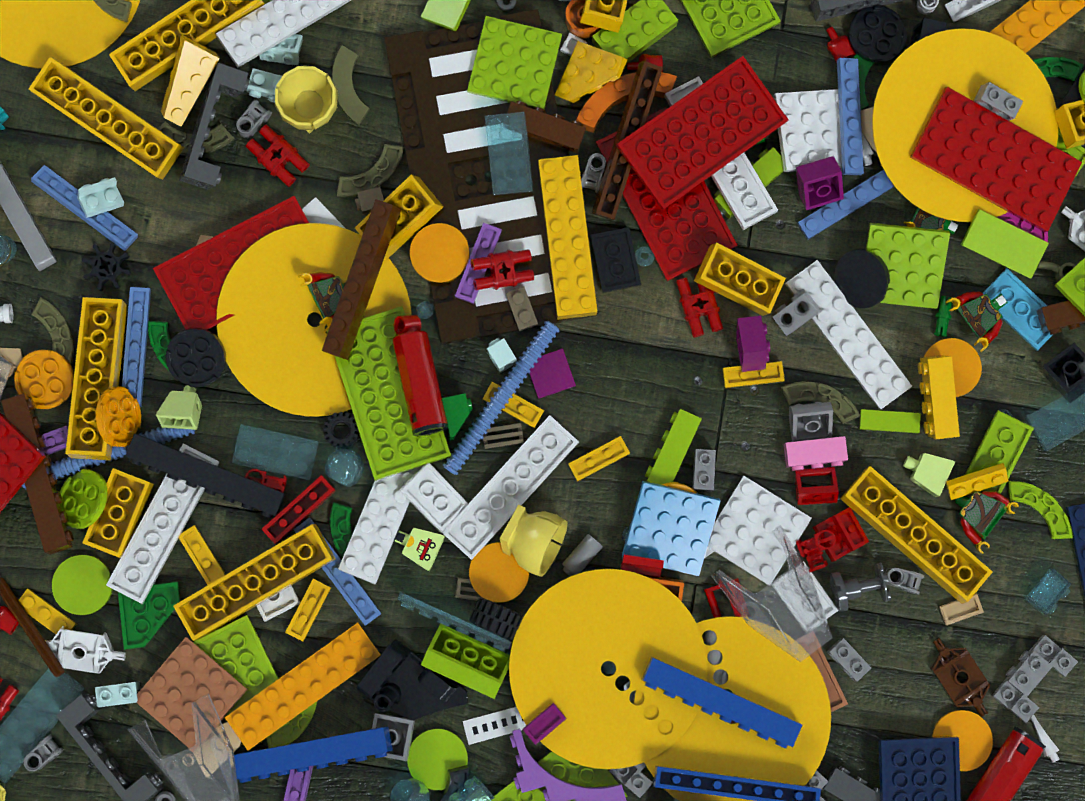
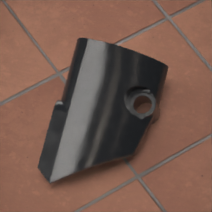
M397 639L385 649L356 687L366 697L374 701V706L378 711L385 712L390 710L412 720L448 708L468 704L466 689L456 681L422 666L423 660ZM382 697L387 698L389 703L384 702Z

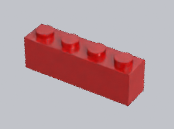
M321 475L265 525L262 531L274 544H278L334 494L336 489Z

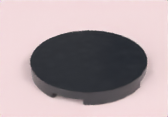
M878 5L859 11L852 19L848 30V38L852 49L857 55L869 62L885 63L893 60L901 53L907 41V31L900 19L901 17L892 9Z
M855 249L847 252L840 258L835 269V284L845 296L848 304L857 308H870L879 304L885 298L888 284L890 283V275L885 262L880 256L866 249Z
M188 328L180 331L170 341L166 351V364L175 379L177 378L190 387H204L213 383L222 374L226 365V352L220 339L212 332L202 328Z

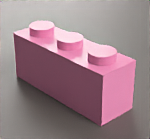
M845 436L787 442L784 444L786 468L792 467V471L804 470V466L811 465L812 469L823 468V464L831 463V467L842 466L843 462L848 460Z

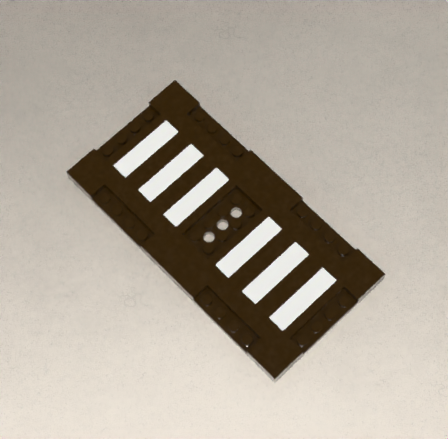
M538 9L503 15L499 18L542 29ZM484 21L458 26L457 31L444 28L423 32L422 30L384 37L410 175L420 177L443 205V208L420 230L436 223L448 224L457 228L468 242L470 258L483 223L502 229L493 254L506 252L507 250L516 252L529 249L532 257L531 261L516 263L514 270L516 272L532 269L534 281L518 283L515 287H502L498 290L493 288L479 290L474 304L455 297L464 271L459 277L450 282L436 283L430 281L442 345L519 331L506 293L521 287H525L538 325L530 328L544 326L545 321L556 324L597 316L557 320L538 160L567 156L566 150L503 128V122L510 106L509 102L467 93ZM551 80L544 110L546 114L553 116L558 114ZM506 169H513L516 174L513 178H506L504 172ZM488 172H493L496 175V179L493 182L485 180V175ZM474 176L477 182L475 185L470 186L466 184V178ZM502 266V269H499V272L503 273V271L506 270V267ZM487 268V271H486V274H485L484 277H487V276H490V275H491V270H490V268Z

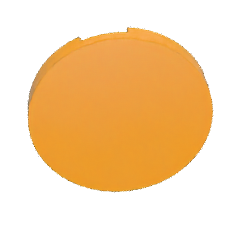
M443 223L428 225L415 235L411 243V263L415 271L427 281L436 283L450 282L459 277L467 266L469 260L468 242L464 235L451 225Z
M956 338L943 339L933 344L926 351L924 357L951 356L956 397L970 392L979 382L982 372L981 360L977 351L969 343Z
M37 350L27 354L22 358L14 374V384L18 395L24 393L32 398L37 409H51L63 404L73 390L74 371L72 366L63 355L53 350Z
M125 387L108 388L102 393L97 403V428L102 439L110 446L125 447L130 445L134 434H136L137 429L141 426L139 403Z
M499 542L488 544L478 552L471 561L469 577L473 589L480 597L494 603H503L515 599L523 592L529 579V572L518 565L512 553L510 556L503 553L501 543Z
M965 710L952 711L941 717L934 726L932 737H959L960 771L974 770L980 767L990 756L993 747L992 732L986 721L976 713Z

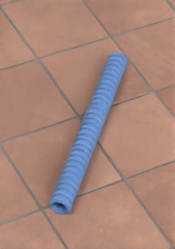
M545 321V325L540 327L541 331H538V335L533 337L534 341H530L531 345L526 347V352L523 351V356L519 357V362H515L516 366H513L512 371L508 372L509 376H505V381L501 382V387H498V391L493 393L494 397H490L491 401L486 403V408L483 407L484 411L479 413V418H475L476 422H473V426L468 428V433L465 432V437H462L461 443L458 442V447L453 449L454 453H451V457L446 459V464L443 463L444 468L452 474L458 475L457 471L462 469V464L465 465L464 461L469 459V454H473L472 450L477 448L476 445L480 444L479 440L484 438L483 435L487 434V429H490V425L495 423L494 419H498L497 415L502 413V408L505 409L504 405L509 403V398H513L512 394L516 393V388H520L519 384H523V379L527 378L526 374H530V369L534 368V363H538L537 359L542 357L541 353H545L544 349L549 347V343H552L551 339L555 338V334L560 332L559 328L551 322Z
M157 427V430L151 429V432L145 431V434L139 433V435L165 444V441L171 442V439L177 440V437L183 438V435L195 434V430ZM130 445L125 447L112 446L111 461L112 459L117 460L118 457L123 458ZM68 457L67 460L63 458L61 462L57 460L55 464L52 462V465L49 467L51 473H54L56 479H58L59 476L63 478L65 474L69 476L71 472L75 474L77 470L80 472L83 468L88 469L89 466L93 468L94 465L99 466L100 463L105 464L106 461H111Z

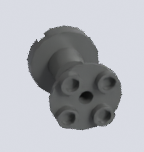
M881 562L875 563L874 566L876 578L858 581L857 578L843 581L839 572L831 573L830 584L832 594L835 595L836 599L834 601L839 612L848 611V600L860 598L861 593L879 589L884 602L891 601L890 591L886 588V585L889 584V578L887 573H884Z

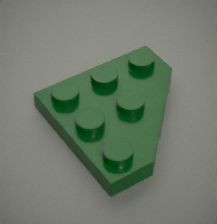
M179 582L153 585L143 604L118 592L124 650L147 646L175 610L173 606L181 601Z

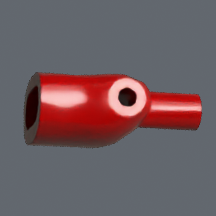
M833 27L826 30L831 38V41L827 43V49L833 55L836 63L839 58H851L855 55L846 35L838 36Z
M642 54L638 62H627V70H637L639 63L643 61L663 67V56Z
M2 605L0 606V629L11 635L19 623L10 609Z

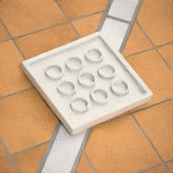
M838 89L775 93L773 95L774 100L789 119L788 122L778 128L784 172L796 171L798 166L831 156L835 157L839 167L842 168Z
M743 476L714 522L708 548L770 586L796 545V541L799 540L812 518Z

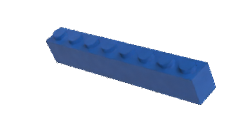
M652 657L642 680L646 681L645 686L656 690L659 687L665 690L663 694L671 698H675L677 695L683 698L682 702L693 707L694 704L702 706L701 711L709 715L715 712L720 715L719 719L727 723H731L733 720L739 723V728L747 732L751 728L757 731L756 736L765 740L771 737L776 740V745L785 749L788 745L794 746L802 728V724Z
M386 726L228 756L232 780L239 779V782L243 783L252 781L251 777L258 776L259 779L271 777L270 773L277 772L278 776L290 774L292 769H297V772L308 771L309 766L316 765L317 769L329 767L328 763L330 762L342 765L347 764L348 759L355 758V762L368 760L367 756L375 755V758L385 757L387 752L393 749L389 727Z
M656 766L653 784L657 788L753 801H820L821 788L662 766Z

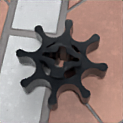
M113 242L110 243V248L105 253L100 252L99 246L94 244L93 248L96 250V257L92 260L82 258L83 263L91 264L92 271L84 275L83 278L89 281L92 277H98L99 284L97 289L99 291H103V286L107 281H112L114 287L120 289L121 286L117 283V277L120 274L131 275L129 270L122 269L121 263L129 259L130 256L127 253L119 257L115 256L116 244ZM103 260L109 264L108 268L110 273H108L104 269L105 265Z

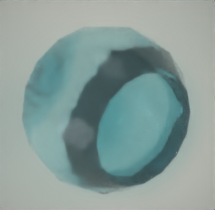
M348 448L332 452L324 465L327 476L347 487L357 484L364 473V462L361 456Z
M407 778L399 781L393 787L390 801H430V794L423 782L414 778Z

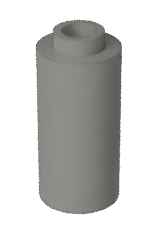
M587 534L562 563L564 566L562 570L569 576L581 573L603 546Z

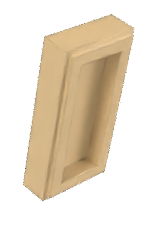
M977 593L967 603L961 604L956 600L939 606L945 625L984 613Z

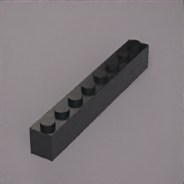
M134 434L125 455L130 458L129 462L138 466H141V463L149 466L148 470L160 473L161 470L168 473L166 476L176 481L181 478L186 480L185 484L193 488L201 486L205 488L204 492L214 496L216 493L223 495V500L234 503L236 500L242 503L241 507L251 511L253 508L261 510L260 514L271 518L272 515H278L286 496L284 492L139 434Z

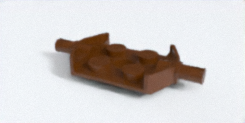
M940 637L934 640L933 643L938 649L939 655L931 671L935 673L954 702V706H973L981 717L988 714L982 704V700L990 684L966 648L949 649L945 647ZM961 671L967 675V680L964 683L957 681V674Z

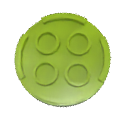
M81 469L80 472L76 473L73 477L70 476L60 490L63 503H60L62 511H65L68 517L66 525L75 529H84L92 525L102 514L106 505L108 490L105 479L98 472L90 469Z
M89 555L70 557L58 566L53 575V596L58 605L71 614H93L100 610L112 595L113 589L106 586L111 577V572L96 557Z
M431 729L420 734L412 742L407 763L410 774L421 786L431 790H444L448 781V770L467 765L468 755L464 743L456 734L445 729Z

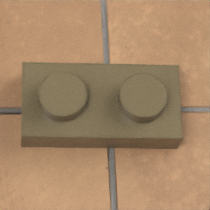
M525 287L507 292L506 296L519 331L538 325Z

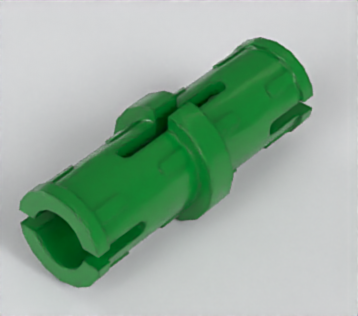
M947 296L940 297L939 312L936 313L935 336H939L942 329L941 337H947L948 323L952 317L949 311L952 302L946 303Z

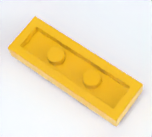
M782 361L766 363V369L742 372L741 366L722 369L725 388L785 381Z
M492 382L483 400L490 402V397H494L493 393L497 392V388L501 386ZM513 393V398H509V403L504 405L505 409L502 408V411L535 428L544 410Z
M620 436L568 463L578 482L629 455L630 452Z
M1004 463L946 481L950 499L954 500L1008 482V476Z
M196 525L180 534V541L207 585L226 575Z
M312 579L285 633L304 642L331 587L316 579Z
M27 589L18 600L28 615L54 634H57L62 626H64V629L73 630L77 625L76 622L30 589Z

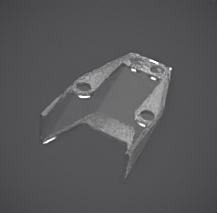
M780 525L772 533L783 546L789 564V569L758 593L750 592L720 570L713 574L712 577L750 627L802 662L833 637L812 576Z
M209 694L191 703L196 739L195 746L174 755L167 754L161 756L146 720L128 729L184 801H240L234 751Z

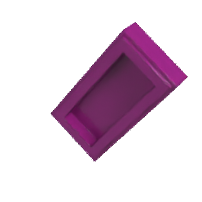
M552 703L522 730L536 745L567 718Z

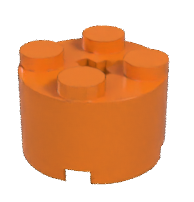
M571 0L566 7L565 23L568 30L579 38L592 37L602 28L580 23L585 0Z

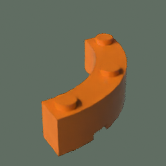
M636 72L621 76L615 81H610L597 90L585 103L576 121L582 123L583 127H586V131L594 133L600 120L612 107L628 100ZM661 72L654 97L665 99L664 95L673 90L677 76Z

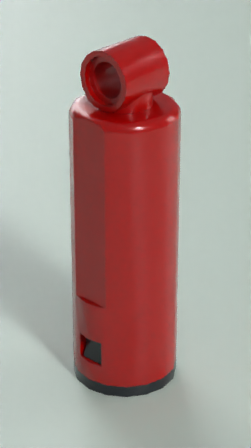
M417 315L397 316L393 325L394 331L398 336L393 338V345L413 436H426L448 429L428 333L421 331V320Z
M1015 726L966 801H1011L1046 746Z

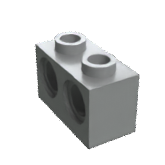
M991 82L981 85L974 99V102L1008 121L1015 119L1023 103L1021 99Z
M799 292L791 298L792 303L788 306L783 304L775 310L777 314L773 316V319L786 336L821 312L808 292L804 294ZM801 301L806 302L808 305L806 312L801 311L799 308ZM785 313H789L792 316L790 324L784 321Z
M694 450L692 488L695 491L712 492L714 490L716 450Z
M840 638L826 651L855 682H858L871 669L869 664L844 638Z

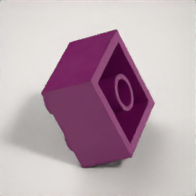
M834 156L796 167L798 192L806 210L844 199L842 171Z
M761 316L737 318L736 342L742 372L766 369V362L769 361L770 342L766 340L767 325L762 323Z

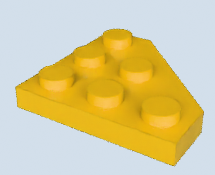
M577 41L555 96L575 103L585 94H591L602 88L609 81L619 79L627 59Z

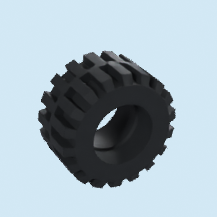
M478 598L469 621L475 626L513 641L523 615L485 598Z

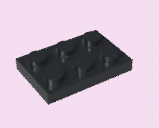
M629 227L590 235L602 293L641 286Z

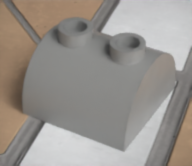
M831 402L796 404L789 407L792 442L832 438L833 408Z
M375 713L372 729L389 727L393 750L387 752L385 757L408 761L415 720Z

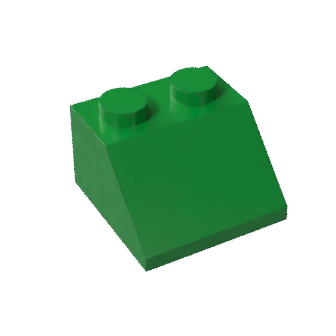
M466 393L442 398L448 424L447 433L449 441L454 440L469 417L470 412H472L471 399L466 397Z

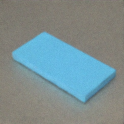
M1006 268L983 294H988L992 300L1002 293L1008 302L999 309L1003 315L1002 319L1038 351L1052 336L1049 332H1042L1037 315V310L1047 305Z

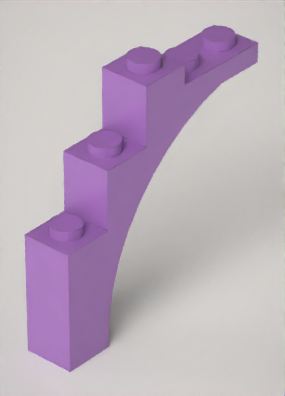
M521 729L512 730L513 735L510 736L513 748L517 747L519 755H516L518 767L523 766V770L516 772L517 777H514L516 789H521L522 793L546 786V790H543L546 801H569L575 799V801H627L621 783L607 787H583L565 782L553 776L541 767L526 749Z

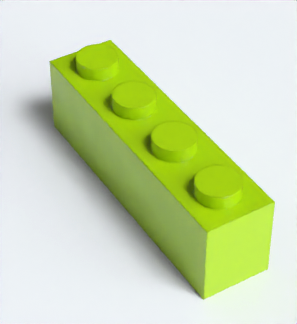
M774 147L770 151L765 149L758 156L760 159L755 164L751 162L764 187H767L784 172L782 156ZM720 190L717 191L714 201L721 212L730 219L734 214Z
M682 409L678 413H673L670 419L672 427L670 431L665 430L661 441H664L661 449L657 448L653 459L656 461L653 467L649 465L645 477L648 479L646 482L662 485L674 481L702 418Z

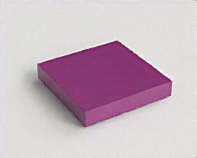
M563 349L542 355L541 358L537 359L538 363H534V368L530 369V377L538 399L576 386Z

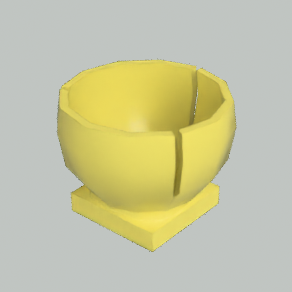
M297 66L284 73L276 85L275 107L282 120L299 130H306L309 134L314 129L316 130L328 123L338 108V90L327 73L314 66Z
M518 505L500 537L502 552L509 556L512 553L520 567L531 574L542 577L553 564L561 548V545L551 541V539L562 544L568 522L557 514L546 511L528 514L525 507Z

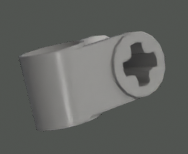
M254 100L236 123L237 130L243 138L254 136L272 114L270 110L267 111L259 105L258 100ZM244 124L251 125V128L249 130H241V127Z
M595 153L589 157L581 179L582 188L595 190V193H598L606 164L603 155ZM599 159L602 162V166L594 168L591 162Z
M889 568L884 572L887 573L889 578L888 585L913 594H920L919 586L921 579L925 575L900 568ZM893 571L898 574L896 582H892L890 579V574Z
M50 734L26 755L23 761L24 766L29 771L40 770L55 759L64 749L57 746ZM33 756L39 759L37 767H32L30 764V759Z

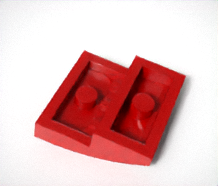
M850 507L813 527L815 533L825 528H831L837 532L838 543L831 549H825L831 562L869 542ZM824 532L821 535V539L829 537L832 534L829 532ZM833 539V540H830V541H827V542H825L824 544H825V545H832L833 542H834V539Z
M623 555L620 570L660 577L664 560Z

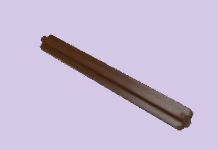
M0 577L1 597L55 677L61 676L65 672L64 668L4 578Z

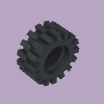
M339 412L327 418L328 420L324 423L323 432L329 444L339 449H345L357 442L360 434L353 416L349 413ZM339 423H345L349 426V434L344 438H338L334 433V428Z

